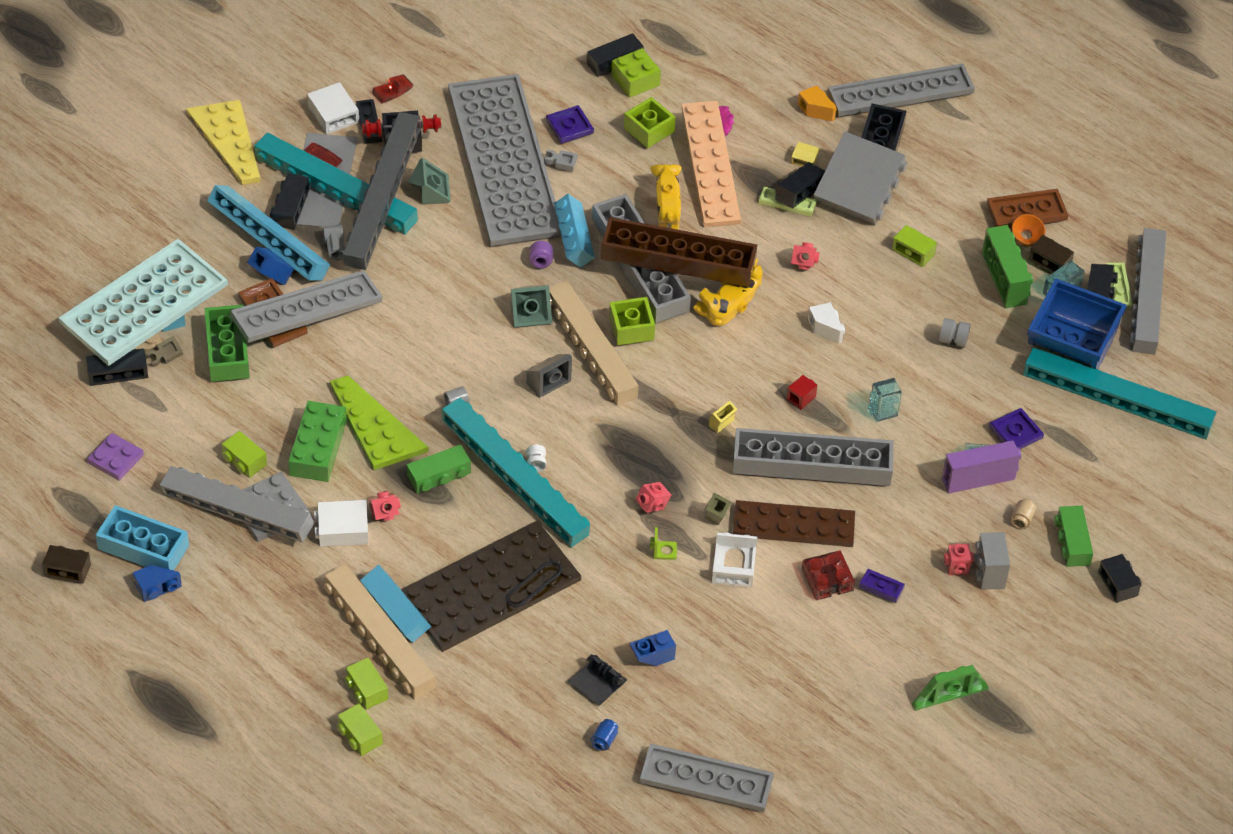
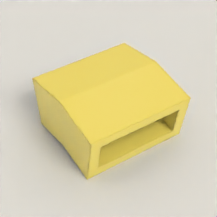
M798 142L792 154L791 163L804 166L810 162L815 165L819 157L820 148Z
M728 401L709 418V427L716 433L720 432L734 421V416L738 409Z

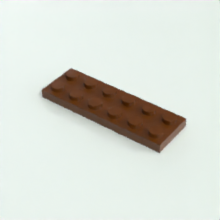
M736 500L733 534L750 535L757 537V539L853 547L855 511Z

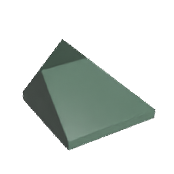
M422 157L408 183L421 190L422 204L451 202L448 174Z
M549 285L523 286L511 289V312L514 327L552 324Z

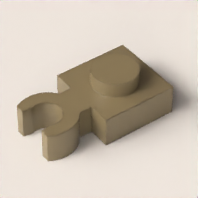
M172 336L157 344V351L151 350L146 354L147 358L156 357V360L151 362L152 367L160 364L162 359L168 363L183 355V351L175 337Z

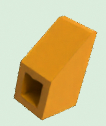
M817 85L799 92L798 106L806 116L827 121L835 120L836 105L829 100L826 93Z

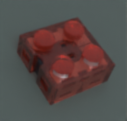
M841 550L803 560L802 571L816 601L831 597L834 593L840 595L854 591L855 580Z

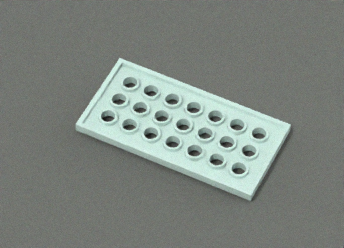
M177 239L60 316L59 323L109 366L226 287L228 280L181 240ZM173 260H181L178 263L172 262ZM158 270H166L162 273L157 272ZM186 270L191 271V270H192L191 273H185L184 271H186ZM144 279H146V280H151L150 282H147V283L142 282ZM178 280L176 283H170L169 281ZM197 281H205L202 284L196 283ZM129 289L136 290L135 292L131 293L127 292ZM163 290L161 293H155L154 291ZM184 290H185V291H190V292L187 293V294L182 293V291H184ZM114 299H116V300H121L120 302H117V303L112 302ZM148 300L146 303H140L139 301ZM169 300H170V301H176V302H174V303H172V304L167 303V301H169ZM99 309L106 310L102 313L97 312ZM126 310H133L131 313H125ZM154 310H155V311H161L160 313H157V314L152 313V311H154ZM84 319L91 320L87 323L82 322ZM111 320H118L116 323H110ZM139 320H140V321H146V322L143 323V324H138V323H137ZM96 330H103L102 333H94ZM123 331H131L128 334L122 333ZM108 341H116L114 344H107Z

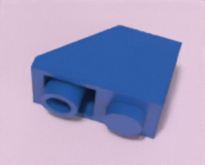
M255 247L247 261L259 273L273 278L284 285L294 270L293 267L268 248Z
M150 565L133 572L134 584L144 602L156 599L160 595L173 592L182 587L181 575L178 571Z
M668 630L630 643V647L639 662L658 666L675 660L676 644Z

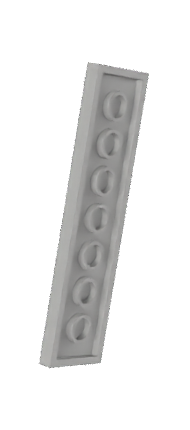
M957 64L829 86L828 94L831 101L836 105V113L840 117L868 112L871 103L887 107H897L972 94L975 87L964 64Z
M363 270L233 309L230 312V317L249 343L379 303L383 297Z

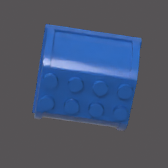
M1055 278L1028 329V344L1032 346L1038 345L1088 364L1091 368L1099 369L1114 340L1127 305Z

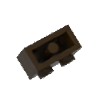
M1042 235L1031 247L1028 260L1061 277L1072 265L1074 252L1053 239Z
M53 545L49 546L42 563L44 576L84 584L91 566L89 552Z

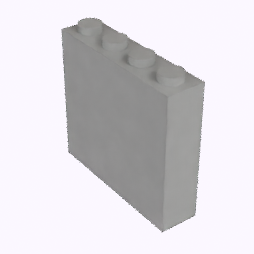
M845 131L814 193V198L821 204L876 225L877 221H880L884 215L883 209L885 205H888L891 201V192L893 188H897L901 172L904 173L906 170V157L902 153Z

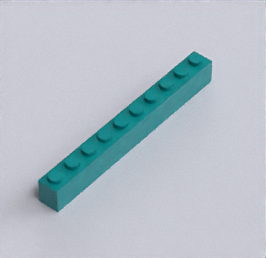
M268 132L254 145L255 158L272 166L275 170H280L285 174L309 177L310 186L318 192L324 193L357 211L359 210L360 203L364 202V193L366 189H369L370 184ZM394 197L384 225L406 235L418 221L417 208Z
M1036 348L1032 349L1025 363L1023 373L1025 377L1205 440L1208 438L1217 411Z
M459 397L442 409V421L570 548L589 536V520L585 516L580 515L575 506L568 503L563 498L561 492L555 490L549 481L537 472L533 465H529L524 460L522 454L516 452L510 443L498 434L494 427L488 425L484 417L480 414L478 415L473 410L470 403L465 402Z

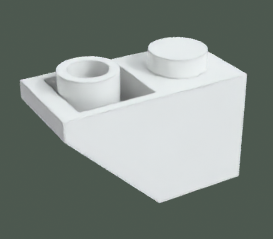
M831 302L809 307L808 321L813 332L836 343H842L845 327L843 323H840L838 312L833 308Z

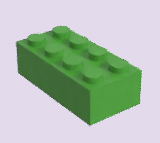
M1008 225L986 228L982 255L1005 308L1027 305L1028 297L1031 295L1030 287L1033 284V276L1027 270L1026 260L1022 259L1020 247L1015 243L1014 233L1010 231Z
M243 305L204 308L211 382L250 378L247 341L230 317L231 310L243 307Z
M307 401L288 461L290 476L329 482L347 423L345 406Z

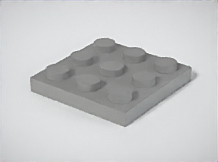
M282 472L243 489L244 491H253L262 497L268 496L276 502H285L294 508H303L309 511ZM246 524L257 542L275 534Z

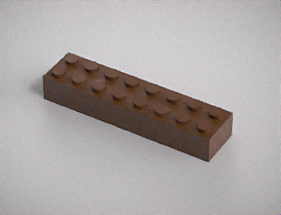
M609 217L601 244L600 259L749 287L756 262L758 244Z

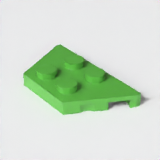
M973 665L961 666L956 670L940 672L935 675L912 702L915 711L985 691L989 687Z

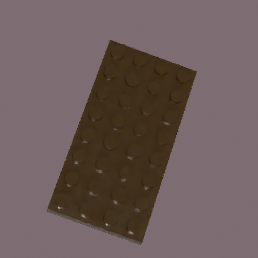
M537 520L401 590L432 626L427 632L441 651L444 652L581 581V574ZM553 560L561 564L562 572L525 604L513 607L507 603V594L545 562ZM553 563L546 565L509 596L510 602L513 604L521 603L559 571V567Z

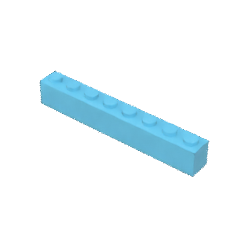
M214 186L207 200L210 204L308 280H323L331 264L230 186Z

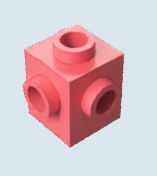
M802 242V245L794 244L791 264L799 265L798 268L809 270L810 267H814V263H818L820 252H816L817 248L813 247V243ZM803 253H807L809 258H803Z
M661 482L643 485L639 489L635 500L646 513L664 510L671 494Z
M382 491L378 492L376 497L368 498L372 518L375 520L382 519L383 521L394 519V515L399 514L398 509L401 508L400 500L393 493Z
M957 543L948 545V551L944 553V564L947 565L949 575L969 574L970 566L974 564V553L970 552L969 544Z

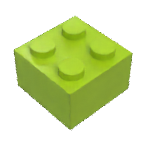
M642 48L612 60L611 76L630 98L660 86L661 70Z
M650 97L624 113V129L648 149L675 132L676 117L653 97Z
M647 297L610 302L609 319L617 345L654 340L655 323Z

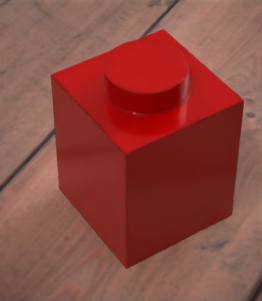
M802 375L788 387L786 400L802 410L816 398L818 385L812 379Z

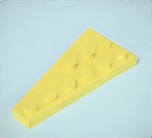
M240 100L186 108L188 116L192 117L195 125L202 130L208 142L217 153L219 152L222 160L230 166L231 171L242 185L260 182V175Z

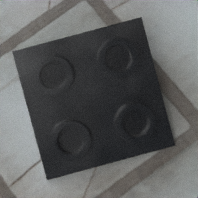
M591 654L587 658L589 663L568 682L600 706L627 679L597 655Z

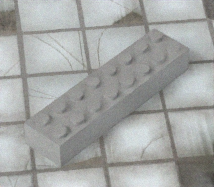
M627 194L593 204L592 221L602 237H604L609 217L644 223ZM619 263L640 298H648L655 323L690 312L691 297L676 273Z
M736 428L733 474L891 486L894 440Z

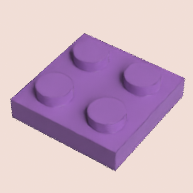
M111 433L87 458L88 464L120 481L142 458L144 452L139 447Z

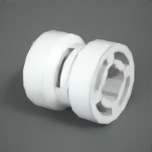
M542 445L529 446L526 449L527 463L533 465L537 472L545 470V447Z

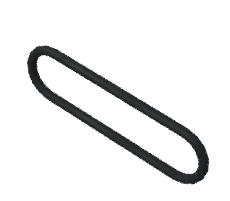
M553 560L545 562L507 594V603L513 607L525 604L562 572L561 564ZM553 563L559 567V571L521 603L513 604L510 602L509 596L546 565Z

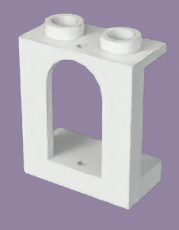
M717 533L712 584L752 588L757 537ZM731 549L742 551L745 555L744 568L724 566L726 552Z

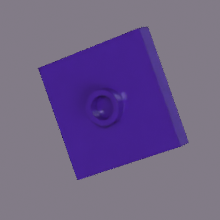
M579 105L546 115V121L561 144L594 133L593 126Z
M1022 408L989 423V428L1002 443L1014 441L1019 449L1044 437V433Z

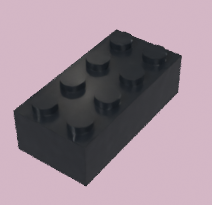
M871 103L861 138L897 152L905 126L907 111Z

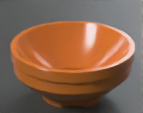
M1030 214L1017 217L1011 229V232L1014 233L1015 241L1026 247H1032L1046 232L1042 220ZM1023 231H1028L1031 233L1032 237L1030 239H1025L1022 237L1021 233Z

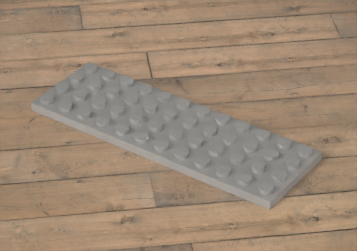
M519 74L449 83L448 89L490 245L496 246L561 236L554 206L556 201Z

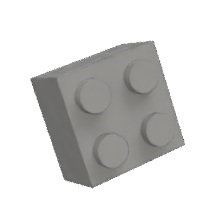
M980 533L979 541L975 543L976 553H974V565H977L978 569L976 570V581L980 582L981 590L1005 589L1010 568L1005 533Z

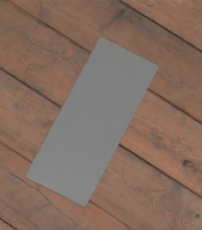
M307 133L303 151L350 174L358 138ZM310 186L297 224L322 227L340 225L344 203L336 201Z

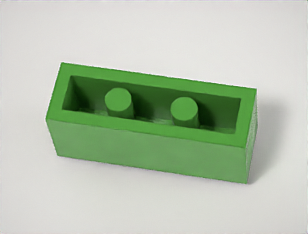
M461 444L407 464V477L416 493L428 491L433 487L447 484L449 481L471 474V460Z
M1083 505L1059 507L1057 515L1054 516V524L1059 529L1058 542L1062 543V559H1065L1067 567L1090 566L1093 558V549Z

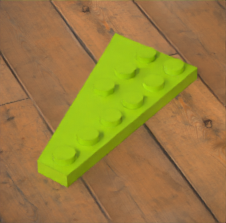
M347 375L330 381V386L340 406L346 407L347 419L373 470L429 452V447L350 376Z

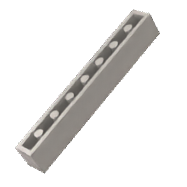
M1144 228L1143 234L1138 237L1137 246L1141 247L1138 248L1136 256L1139 262L1136 263L1135 273H1138V276L1135 277L1134 287H1137V290H1134L1133 301H1136V304H1133L1132 315H1135L1131 322V329H1134V332H1131L1130 343L1133 344L1132 352L1155 355L1157 350L1166 231Z
M171 466L160 483L165 496L302 543L314 524L310 512L306 509H297L288 503L276 502L268 496L262 497L253 491H244L235 485L223 484L218 479L212 480L200 473H191L183 467L176 468Z

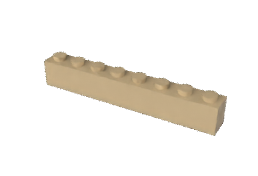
M568 280L550 286V303L555 317L558 320L560 319L565 332L570 334L573 344L580 349L583 359H587L591 371L597 374L599 383L607 389L609 398L613 399L617 406L638 398L639 385Z
M344 564L325 574L324 588L329 595H333L337 606L340 609H344L348 620L351 623H355L359 634L362 637L365 636L368 640L370 648L378 652L381 662L389 666L393 677L396 680L399 679L402 683L404 691L407 694H411L414 699H417L435 689L436 676L350 568Z

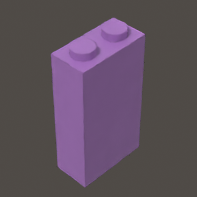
M1008 441L946 454L942 480L948 494L1015 480L1016 473L1019 470L1018 464L1019 459H1021V451L1016 447L1014 441Z

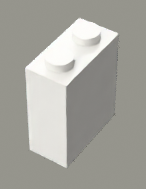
M340 82L307 94L308 107L326 134L359 123V110Z
M366 500L318 502V510L314 511L315 523L319 522V527H315V539H319L320 547L368 544Z

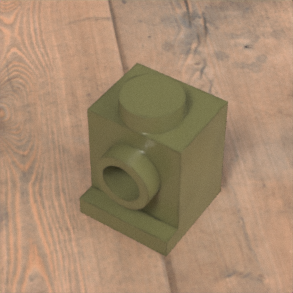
M713 493L704 509L707 511L704 518L719 525L731 501Z

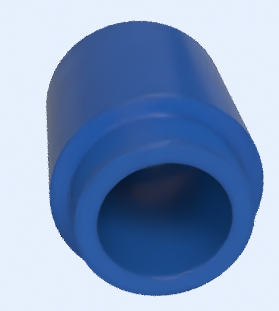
M604 719V721L599 723L590 738L595 749L603 751L610 748L618 734L619 727L617 723L611 719Z

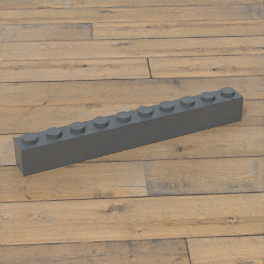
M399 112L397 118L393 119L392 131L388 133L386 139L387 144L382 147L381 159L376 162L375 174H372L370 178V187L365 190L364 202L359 205V215L357 218H354L353 230L348 233L346 247L342 248L341 257L344 259L345 266L366 270L421 130V119L418 115Z

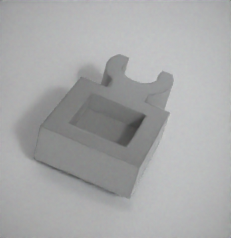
M547 150V157L544 156V163L547 165L555 164V168L573 172L578 154L562 150L557 154L553 150Z

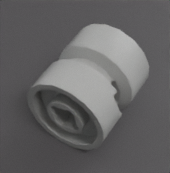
M944 318L939 342L946 344L954 342L955 346L965 348L971 324L961 321L956 324L955 320Z

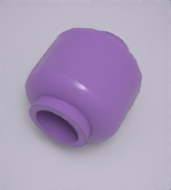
M536 241L530 246L529 262L532 266L540 269L550 266L553 261L554 252L551 244L546 241Z

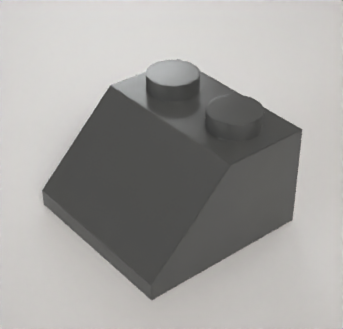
M557 354L539 365L531 367L526 371L527 385L541 398L571 382L572 356L570 354Z

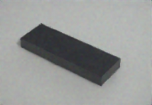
M374 99L356 101L361 130L365 120H369L370 123H376L378 116ZM371 134L370 138L363 135L364 144L383 142L382 137H378L377 134Z

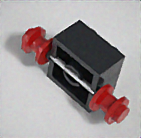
M418 110L403 111V113L419 116ZM399 112L382 113V124L380 119H377L376 123H370L369 120H365V124H362L363 135H366L367 138H370L371 134H377L378 137H382V130L384 145L386 146L387 135L392 131L393 119L397 118ZM434 114L432 118H426L425 115H422L421 129L423 128V134L427 133L428 129H433L436 133L441 128V118H437V114ZM421 130L412 152H422Z

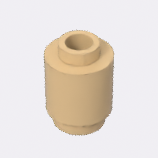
M1031 500L1018 501L1011 516V523L1014 527L1025 529L1030 525L1037 510Z

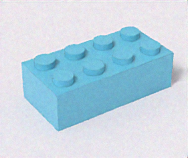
M116 505L96 533L98 550L144 567L155 565L174 570L189 547L187 531Z

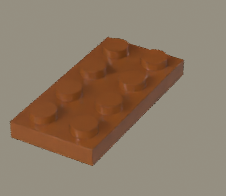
M1058 189L987 198V206L996 227L1008 225L1009 228H1012L1014 220L1025 214L1034 215L1042 220L1043 223L1068 220L1069 216Z
M273 278L238 292L242 303L247 306L283 295ZM304 325L266 338L274 348L303 336L308 331Z

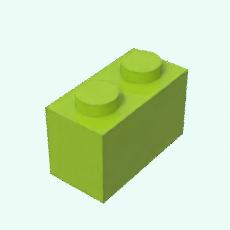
M905 225L894 237L892 250L917 265L924 267L935 255L937 242L916 229Z
M238 431L222 443L223 458L227 462H231L241 474L244 473L250 478L267 466L266 452L241 431Z
M369 658L346 667L345 682L349 688H353L357 702L362 703L366 710L388 700V687Z
M360 703L338 715L339 724L337 728L342 736L345 735L349 739L348 742L354 751L357 750L361 756L383 744L381 730Z

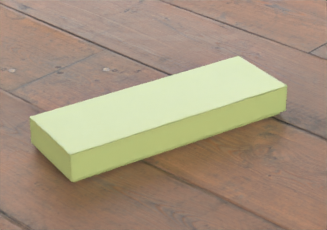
M763 187L758 204L812 217L817 203L816 199L808 197L792 209L775 200V189Z
M1106 263L1114 265L1115 272H1118V283L1114 284L1116 294L1115 298L1112 299L1126 304V309H1132L1133 303L1125 263Z

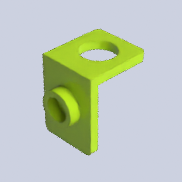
M655 527L654 537H650V549H654L653 559L676 560L677 542L658 541V527ZM668 546L673 551L670 554H664L661 552V549Z

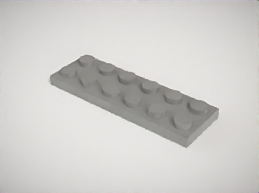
M650 743L640 776V783L764 812L774 773Z

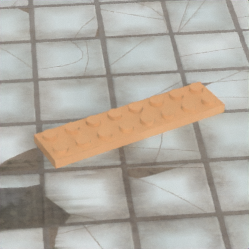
M718 101L682 104L681 109L704 227L741 224Z

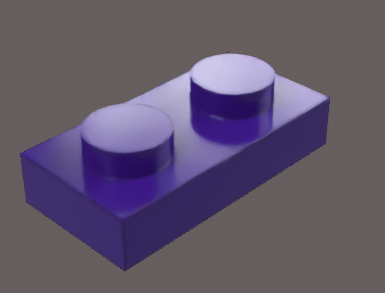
M867 569L859 584V588L894 603L898 601L905 587L904 583L871 569Z

